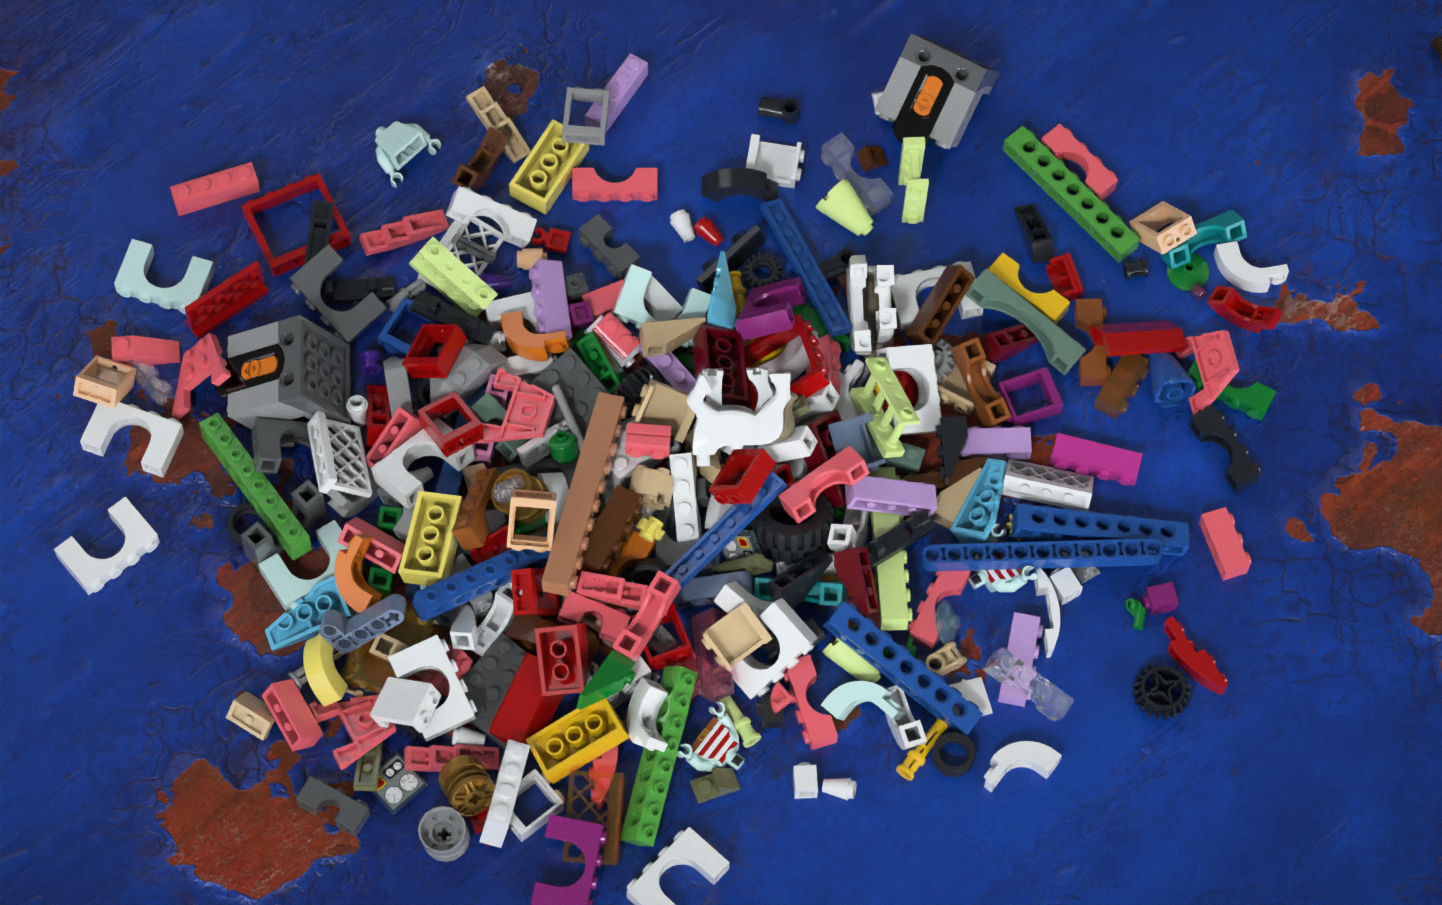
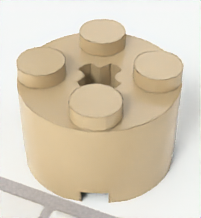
M636 465L635 470L632 472L628 490L641 495L643 508L664 510V506L669 508L671 504L674 478L669 475L670 471L666 468H657L655 470L649 469L644 465Z

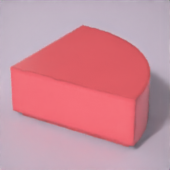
M780 682L776 683L773 687L770 697V704L775 714L793 701L792 696Z

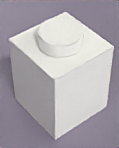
M1057 568L1050 574L1049 580L1061 605L1081 595L1083 587L1070 568Z
M803 762L793 767L795 799L817 798L816 765Z

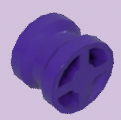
M365 351L360 354V360L363 362L361 365L362 374L377 375L382 372V365L380 364L382 355L380 352Z

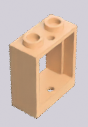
M1164 201L1129 221L1131 229L1140 238L1139 242L1162 255L1197 234L1192 217ZM1173 223L1172 225L1160 231L1159 233L1156 232L1162 227L1166 226L1167 224Z
M96 355L76 376L73 395L114 409L134 387L137 368Z
M512 489L507 547L516 551L533 549L540 553L551 551L557 493ZM516 506L549 509L547 537L513 534Z

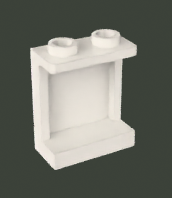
M752 134L746 168L767 173V178L777 182V186L795 188L796 181H800L802 169L798 168L799 162L803 163L805 150H801L802 142H797V147L761 142L760 135Z
M388 677L370 716L380 727L388 728L389 723L413 726L418 732L424 733L439 703L441 694L431 683Z

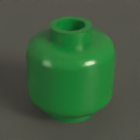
M558 431L550 438L549 448L554 461L561 464H569L579 455L577 438L573 433Z

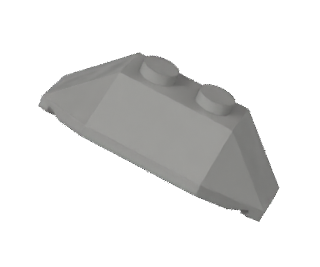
M464 344L447 378H430L431 403L454 391L466 402L490 378V374H494L498 367L501 368L508 359L492 345ZM457 409L443 415L442 417H444L447 420Z

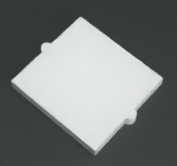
M982 677L967 681L962 679L959 683L948 685L958 689L962 693V697L967 701L974 702L979 707V711L983 713L982 716L993 714ZM953 705L954 713L960 715V709Z

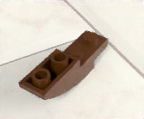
M972 456L966 460H959L948 486H944V479H940L939 470H931L926 474L919 475L917 473H910L902 477V479L908 482H925L935 485L936 496H938L940 492L978 468H983L987 457Z

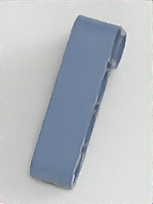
M739 571L693 578L678 592L673 603L676 609L715 604L714 600L724 585L735 581L754 596L755 577L750 572Z
M392 594L350 619H346L336 610H327L322 615L319 633L338 651L343 653L351 652L400 624L404 620L407 601L402 595Z

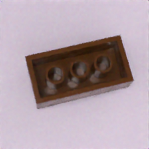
M617 485L596 521L593 531L588 535V548L582 552L583 569L591 573L610 576L612 563L619 560L623 544H627L632 537L633 532L631 530L633 526L638 525L643 517V513H641L643 509L641 495Z

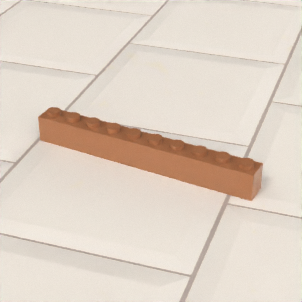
M598 393L543 574V592L569 597L571 589L576 588L578 579L576 572L577 569L581 570L582 552L587 550L589 544V537L587 535L589 531H593L595 523L593 515L594 512L598 513L599 495L604 493L606 486L604 478L605 475L610 474V458L615 456L617 450V443L615 441L617 437H621L623 427L621 421L626 419L628 413V406H625V399L622 396Z

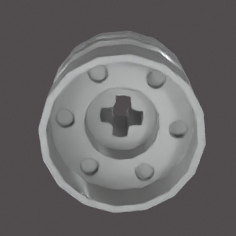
M435 807L426 812L420 820L418 827L419 839L431 857L438 861L448 862L456 860L465 853L469 846L470 834L465 820L458 811L451 807ZM445 833H448L449 836L443 841L442 837H444Z

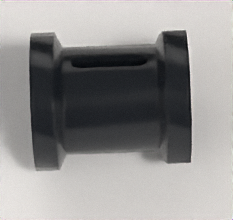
M1145 258L1139 262H1123V273L1126 281L1138 276L1148 277V265Z

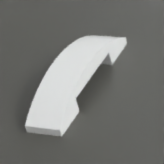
M1035 569L1034 573L1038 575L1034 580L1036 596L1045 595L1050 629H1045L1043 635L1046 658H1049L1054 651L1060 630V608L1051 581L1042 569Z

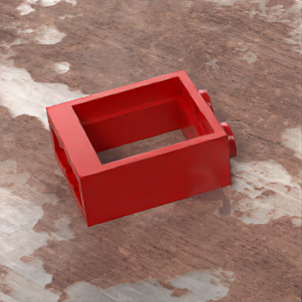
M423 324L402 365L412 378H447L467 337L458 324ZM435 343H444L438 357H428Z
M456 391L417 411L420 425L446 458L484 438L482 423ZM458 409L468 423L443 435L433 421Z
M764 448L734 449L710 486L709 491L714 496V499L723 505L751 504L776 462ZM745 471V473H744V475L742 476V478L740 479L739 483L736 485V483H737V481L739 480V478L741 477L742 473Z
M545 569L511 570L514 615H559L558 594L543 592V596L541 595L543 591L542 578Z
M673 602L668 608L667 616L662 618L659 625L672 621L682 647L652 657L649 647L646 645L642 652L651 671L662 670L670 664L682 663L692 657V646ZM636 615L631 616V622Z

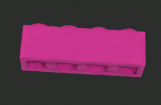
M1057 433L1050 465L1061 470H1073L1082 475H1094L1101 480L1110 479L1118 481L1119 484L1125 486H1135L1143 454Z

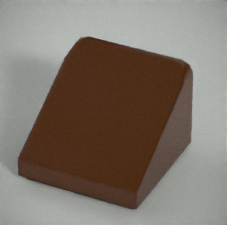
M864 146L857 153V158L863 171L873 170L888 164L881 146Z

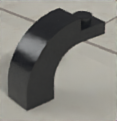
M725 168L702 176L701 196L719 202L729 196L747 195L767 202L777 199L778 183L768 179L767 173L749 168Z

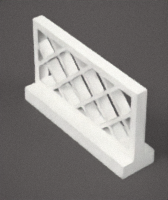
M473 217L465 224L454 220L440 243L460 260L459 255L467 254L466 249L458 251L456 242L464 231L465 235L463 236L468 238L469 242H471L470 238L481 237L483 247L487 248V251L492 249L491 251L495 253L503 243L504 235L480 219ZM470 222L479 227V233H468L467 226ZM494 235L499 240L496 244L487 245L485 236ZM471 255L472 263L464 265L468 268L474 267L475 274L477 276L481 275L488 263L484 261L476 262L475 256ZM418 274L417 280L421 279L424 283H427L430 286L434 287L425 278Z
M317 411L307 423L319 492L327 494L330 489L370 498L372 489L360 427L326 419L324 412ZM328 427H330L331 429H333V430L336 432V434L333 435V434L328 430ZM345 431H346V432L353 433V435H354V440H352V439L345 433ZM338 436L347 443L346 446L337 439ZM331 442L339 449L338 452L331 447ZM351 447L357 453V456H355L348 448ZM343 453L351 461L347 462L340 454ZM334 459L342 466L341 469L334 464ZM354 463L361 473H358L351 465ZM345 469L354 477L352 480L343 472ZM337 476L346 484L338 483ZM357 480L363 488H359L354 482Z
M1008 459L1002 495L1063 508H1072L1077 511H1088L1093 491L1094 476Z

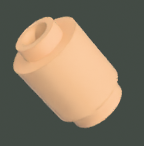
M525 248L522 251H517V268L530 270L538 259L547 260V252H543V248Z

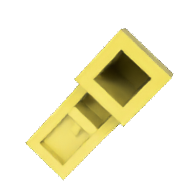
M318 633L316 637L306 641L303 662L310 687L325 707L341 700L348 685L335 668L333 662L334 647Z

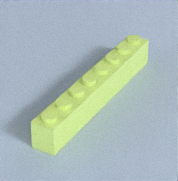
M879 467V470L868 474L870 477L900 479V476L895 474V467ZM870 511L872 539L880 537L903 522V515ZM906 550L899 552L875 567L877 597L880 608V631L907 630L908 621H912V608L907 606V602H910V589H906L905 584L909 581L908 569H904V564H907Z

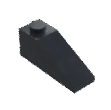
M1035 204L1014 208L1027 252L1033 264L1043 263L1054 258L1053 238Z
M818 548L770 580L767 584L772 603L783 598L793 608L802 602L832 563L833 558Z

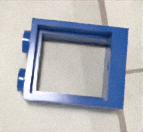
M406 297L403 298L377 337L379 347L399 358H405L411 346L390 334L407 310L410 311V306L415 300H410ZM423 318V319L427 320L428 322H430V324H436V323H434V322H432V321H430V320H428V319H426V318Z

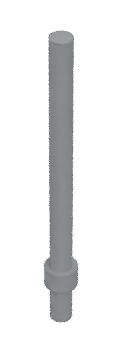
M555 385L551 389L571 433L577 438L578 448L581 452L584 438L560 385ZM607 483L604 493H600L605 506L610 499L606 488L608 486Z

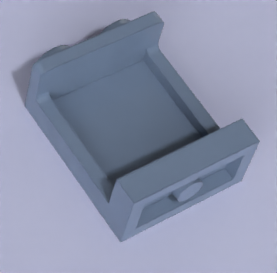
M872 412L829 424L828 428L836 454L850 445L864 459L869 472L879 470L878 465L886 463L885 459L878 461L875 459L865 423L874 421Z

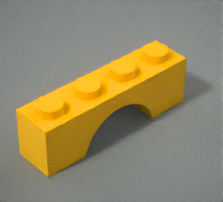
M1002 253L987 270L994 273L998 279L1011 287L1019 296L1030 302L1035 309L1046 315L1051 322L1057 325L1068 312L1070 301L1055 290L1047 293L1028 291L1022 286L1018 278L1020 265Z

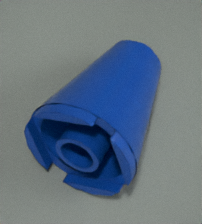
M1171 352L1148 355L1155 402L1160 407L1170 408L1182 404L1181 400L1186 397L1189 400L1195 393L1196 386Z

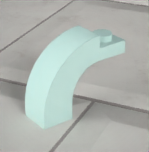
M853 681L843 684L833 690L821 704L834 717L843 721L857 705L863 702H873L891 718L900 720L904 715L899 709L901 705L894 699H889L893 694L891 690L868 681Z

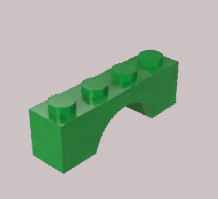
M1195 359L1187 374L1194 381L1195 390L1201 391L1204 389ZM1259 382L1247 388H1234L1227 385L1215 400H1221L1227 403L1230 408L1239 409L1253 419L1263 420L1274 400L1276 391Z
M380 506L377 529L399 540L393 529L402 517L403 509ZM373 562L370 568L368 585L383 594L381 599H385L392 595L395 574Z

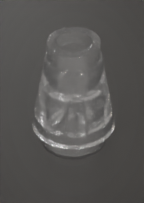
M516 475L497 483L493 489L494 498L499 503H509L511 501L512 489L521 490L525 486L524 479Z

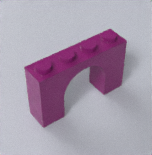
M801 277L751 289L735 322L737 333L741 334L743 341L793 328L796 319L791 307L803 304L807 296Z
M549 814L545 837L578 846L585 857V870L582 877L575 884L567 887H557L535 882L531 905H593L594 899L590 898L592 889L596 890L598 876H595L596 866L601 867L603 854L599 853L601 844L605 845L608 831L604 830V825Z

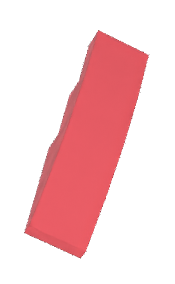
M441 209L405 216L401 222L382 225L380 230L361 233L359 240L366 256L429 238L448 230L450 226Z
M581 571L576 592L600 601L640 610L648 585L626 582L624 578Z
M455 744L453 747L431 745L429 748L406 746L404 748V770L440 772L443 766L451 759L462 755H471L477 757L482 762L486 771H498L499 748Z

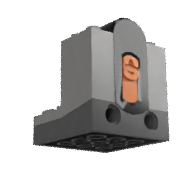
M911 33L875 111L880 113V118L893 122V133L900 143H903V138L925 137V148L934 143L945 149L958 147L983 94H990L1000 72L928 37Z
M301 315L228 336V358L225 359L227 363L225 368L230 371L231 376L220 386L214 385L217 394L228 400V417L253 429L256 418L289 421L305 416L311 420L314 414L320 411L325 413L326 419L351 424V416L346 408L350 398L349 344Z

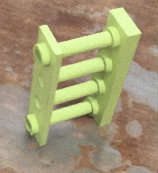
M925 137L903 138L898 173V184L906 186L902 223L916 224L923 222L929 179H921Z
M433 236L409 263L414 270L457 308L477 317L498 295Z
M885 357L866 358L865 362L871 371V375L865 387L851 388L849 395L860 415L872 412L874 421L867 422L865 425L883 458L902 457L905 449L899 437L906 425L919 424L920 419ZM876 382L880 388L877 396L872 391ZM886 399L889 406L884 413L881 406ZM895 415L898 422L893 429L890 422Z

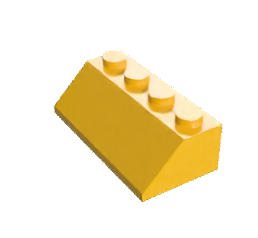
M605 698L584 709L573 710L527 738L526 742L530 745V749L545 777L552 784H555L629 739V735L608 699Z

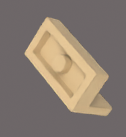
M244 692L233 700L226 716L227 719L262 741L268 737L273 723L276 722L266 703L249 692Z

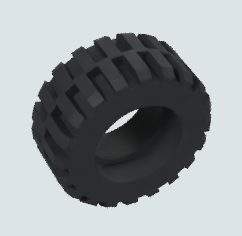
M819 494L815 502L816 512L798 524L784 510L777 496L750 522L751 544L766 559L771 558L773 562H784L787 565L799 562L818 548L826 552L829 549L827 542L831 524H834L832 505L822 494Z

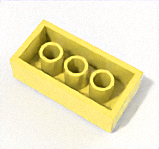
M555 120L550 122L509 183L511 197L547 215L571 179L572 168H578L589 152V144L562 142L563 124Z
M424 491L418 492L398 571L404 583L430 586L450 577L458 546V540L451 531L464 503L462 496Z

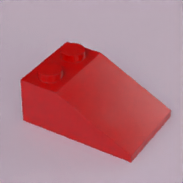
M586 622L535 628L542 696L581 693L587 684L588 636Z

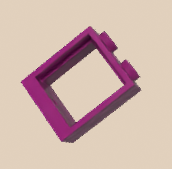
M1047 367L998 384L996 392L1005 400L1011 414V418L1006 419V422H1010L1012 427L1017 425L1023 426L1059 414L1062 411L1063 402ZM1039 383L1049 406L1016 416L1007 393Z

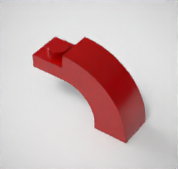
M1216 286L1207 301L1209 306L1221 317L1240 328L1255 333H1260L1261 329L1273 330L1282 315L1279 308L1260 306L1245 300L1233 287Z

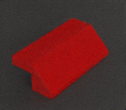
M1167 320L1102 324L1089 327L1095 346L1105 345L1108 357L1183 352L1188 347L1182 328Z
M529 653L525 654L487 731L503 743H507L509 739L527 744V738L549 726L564 694L542 696L538 657ZM529 749V755H533L531 749Z

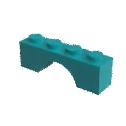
M1231 209L1194 226L1197 234L1162 255L1160 253V258L1171 269H1175L1191 262L1192 253L1204 245L1238 242L1247 238L1244 219Z
M760 575L755 577L754 597L764 601H772L767 583L776 576ZM819 579L803 601L819 605L838 606L843 601L847 603L848 589L842 581Z

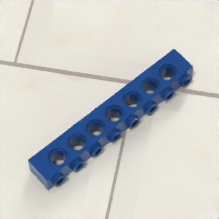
M1029 503L1017 504L1012 513V537L1040 541L1154 538L1162 542L1164 546L1163 554L1184 556L1189 548V523H1183L1178 520L1166 521L1158 518H1139L1135 515L1121 516L1115 513L1104 514L1091 510L1077 511L1072 508L1059 509L1052 506H1033ZM1153 549L1148 550L1149 553L1157 554V552Z
M555 529V530L553 531V541H554V538H555L557 529ZM524 549L522 551L508 550L415 592L412 605L422 622L427 621L512 582L511 570L541 569L546 567L550 551L540 553L533 549Z
M843 601L835 608L822 625L932 715L943 720L953 732L963 733L964 735L970 733L983 715L974 702L967 701L962 697V693L958 689L948 686L941 675L932 673L927 669V665L922 660L909 654L910 651L905 646L895 643L889 633L880 631L875 627V623L870 618L859 614L853 604ZM848 621H852L855 624V631L848 627ZM866 635L872 637L873 645H870L866 642ZM883 649L890 652V659L884 657ZM901 663H904L908 667L907 673H904L901 670ZM918 677L924 679L925 687L919 685ZM936 691H938V692H940V693L942 694V696H943V700H942V701H939V700L936 698V696H935V692H936ZM953 705L960 709V715H956L953 712Z

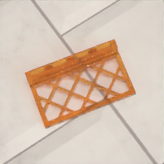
M570 770L566 818H571L573 812L576 816L574 819L583 821L580 817L591 809L598 817L594 823L597 824L601 821L606 826V831H608L605 846L601 844V847L605 850L604 860H602L601 865L618 866L626 775L622 773ZM575 776H584L590 784L579 792L574 786ZM589 777H597V778H595L593 781H591ZM601 777L610 778V788L602 794L594 783ZM593 786L600 796L590 804L582 794ZM575 790L578 794L573 797V792ZM607 793H609V801L605 797ZM580 796L588 806L577 814L572 808V804ZM603 798L608 804V810L600 816L592 806ZM606 815H607V823L603 820V818H604ZM564 842L563 862L585 863V859L582 858L584 856L583 853L578 858L568 857L569 847L573 844Z

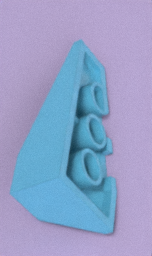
M720 251L714 287L711 292L707 325L736 330V306L725 251Z
M988 458L950 528V531L961 544L983 543L991 532L997 520L1007 468L1006 461Z
M334 575L316 583L305 597L295 602L298 605L295 609L292 610L291 608L287 613H283L265 630L271 650L275 651L316 637L319 633L322 615L327 610H336L346 619L354 617L358 612L352 609L342 598Z

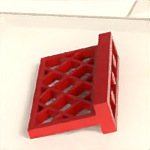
M255 261L184 307L187 316L185 323L198 340L269 294L263 282L259 263Z

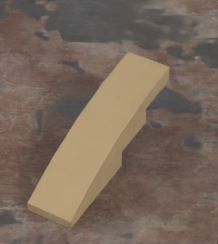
M484 86L466 96V100L487 130L489 127H493L510 136L503 151L513 163L530 154L531 150L511 119L506 117L497 101H493Z

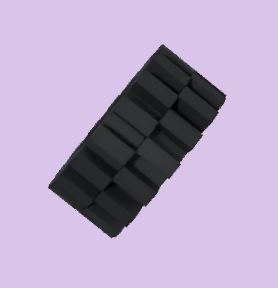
M759 252L757 257L753 254L751 255V260L749 258L746 260L743 278L745 285L748 284L750 290L781 281L782 265H780L779 259L775 260L773 254L771 257H768L769 253L765 252V256H762L761 252ZM764 267L770 270L771 275L767 279H760L755 276L754 272L757 268Z

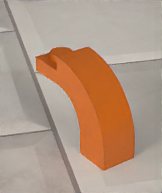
M522 311L501 314V325L507 343L511 350L522 358L531 361H549V354L566 352L570 348L566 331L534 334L527 330Z
M356 534L349 542V549L338 551L335 561V580L338 590L345 602L358 613L378 603L383 595L370 587L362 575V561L373 539L367 534Z

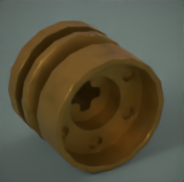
M517 468L506 470L499 475L491 491L494 506L508 516L510 514L512 489L550 492L548 486L541 480ZM516 506L515 520L524 524L535 523L545 515L548 509Z
M471 755L455 757L447 762L439 773L438 782L442 791L448 798L452 808L462 816L477 815L484 812L490 806L495 785L487 774L482 762L477 757Z

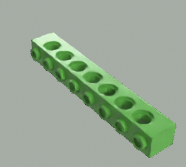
M1021 126L1004 140L1003 151L1118 263H1121L1138 248L1140 241L1138 234L1133 229H1129L1124 224L1123 219L1119 215H1115L1104 201H1100L1095 196L1093 190L1080 181L1077 174L1070 172L1065 167L1064 162L1051 153L1047 145L1041 144L1031 130ZM1025 149H1030L1033 152H1027ZM1039 163H1045L1047 166H1041ZM1054 177H1059L1062 180H1055ZM1069 191H1073V192H1075L1076 194H1075V195H1072V194H1070V193H1068V192H1069ZM1084 205L1090 206L1091 209H1086V208H1084L1083 206H1084ZM1097 220H1104L1106 223H1100ZM1112 234H1118L1121 237L1117 238L1114 237Z
M216 413L201 421L199 425L202 438L249 502L254 506L257 513L290 558L295 560L311 551L310 536L262 472H255L254 460L220 414Z
M664 667L660 685L667 691L668 695L659 709L656 727L659 735L668 745L664 752L657 749L651 751L645 747L643 748L620 840L635 846H654L698 675L697 672L685 667Z

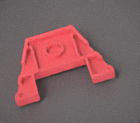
M1221 330L1205 333L1201 336L1186 337L1187 349L1183 352H1175L1176 357L1179 359H1184L1193 352L1195 354L1204 389L1189 398L1193 415L1208 408L1240 370L1229 331Z
M208 333L183 354L172 416L180 419L191 410V390L209 375H211V383L220 386L231 376L230 371L225 368L227 365L226 360L220 355L222 349L218 338L212 333Z
M498 367L493 382L494 388L511 391L513 394L502 426L482 423L484 438L475 443L482 444L544 437L556 403L555 396L533 384L529 385L522 381L520 377L512 376L506 373V370Z
M379 695L350 698V701L347 702L336 701L325 707L322 704L317 705V702L309 703L310 711L317 723L339 715L353 741L351 744L332 750L340 770L348 767L396 732L394 723H389L388 728L380 727L370 716Z

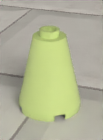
M846 178L836 184L827 193L828 195L824 199L822 198L815 207L818 211L857 236L861 234L866 236L874 228L871 225L874 221Z
M855 624L849 627L853 631L856 630ZM836 638L833 644L830 643L822 651L825 656L859 681L876 683L882 678L877 669L838 638Z

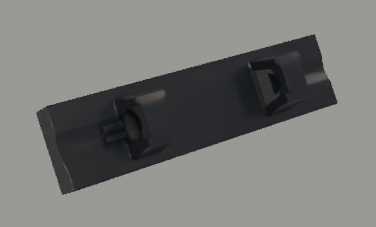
M316 200L312 202L304 265L329 244L334 203Z
M754 225L745 235L735 234L731 238L733 246L725 252L729 272L735 271L766 242L760 227ZM719 259L713 264L706 261L701 266L704 272L696 279L700 291L708 294L713 291Z
M368 277L367 279L344 281L328 280L324 281L320 295L325 305L358 303L371 292L380 301L389 300L395 296L394 278Z
M423 291L419 292L410 306L411 312L436 324H458L467 339L479 345H488L497 331V327Z
M924 510L911 516L906 521L864 546L868 549L871 569H874L936 530V524L928 517Z

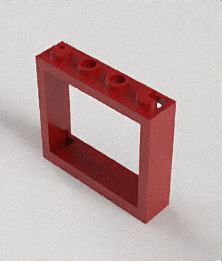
M320 173L309 175L297 183H289L280 190L270 191L261 198L251 199L244 205H241L243 216L273 277L304 265L307 245L274 258L253 215L319 188L325 202L334 203ZM334 203L333 218L340 231L330 235L329 245L337 251L352 245L351 235Z
M798 314L795 316L796 321L792 329L762 336L745 346L746 368H754L753 364L796 337L801 336L813 371L791 383L790 392H794L798 397L804 394L808 398L830 384L827 376L829 370L822 362L825 358L820 349L817 348L819 342L816 336L812 334L814 328L808 319L805 321ZM746 372L748 398L752 410H755L758 392Z

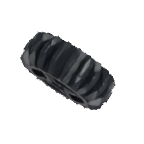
M646 365L634 369L633 373L628 374L623 379V382L618 385V389L614 391V395L622 396L625 399V406H628L626 419L633 417L631 414L635 404H640L642 399L640 392L644 384L648 385L650 379L664 384L663 377L651 366Z
M1159 661L1156 662L1155 667L1150 663L1147 665V669L1142 668L1140 675L1137 674L1135 676L1136 682L1132 684L1134 689L1132 697L1137 698L1134 702L1135 705H1142L1140 712L1148 711V718L1154 714L1156 715V721L1159 720L1160 716H1163V719L1167 721L1169 715L1175 719L1177 718V713L1183 714L1184 708L1189 707L1190 702L1188 700L1192 699V693H1190L1192 685L1188 684L1190 681L1189 677H1183L1184 670L1176 671L1177 664L1170 668L1168 661L1165 662L1164 666H1161ZM1151 679L1153 681V688L1150 689L1149 693H1146L1145 684ZM1178 689L1180 698L1173 703L1171 694ZM1154 701L1160 702L1162 705L1156 704Z

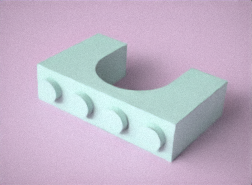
M132 239L114 282L117 293L126 298L130 296L135 297L144 303H156L162 308H173L186 314L184 307L207 293L215 273L213 262L193 256L181 282L169 288H159L150 284L146 279L147 272L155 255L152 244Z
M632 264L628 268L612 314L621 323H633L636 325L635 328L640 330L641 323L660 321L648 314L643 301L652 272ZM691 288L682 311L676 320L705 317L711 295ZM692 339L682 344L681 346L687 348L688 345L692 346Z
M335 520L316 530L317 539L330 558L329 566L321 576L311 580L295 577L290 573L278 553L258 564L260 573L286 613L291 608L292 610L298 606L295 602L305 597L316 583L335 575V561L338 551L349 549L338 543L342 530Z

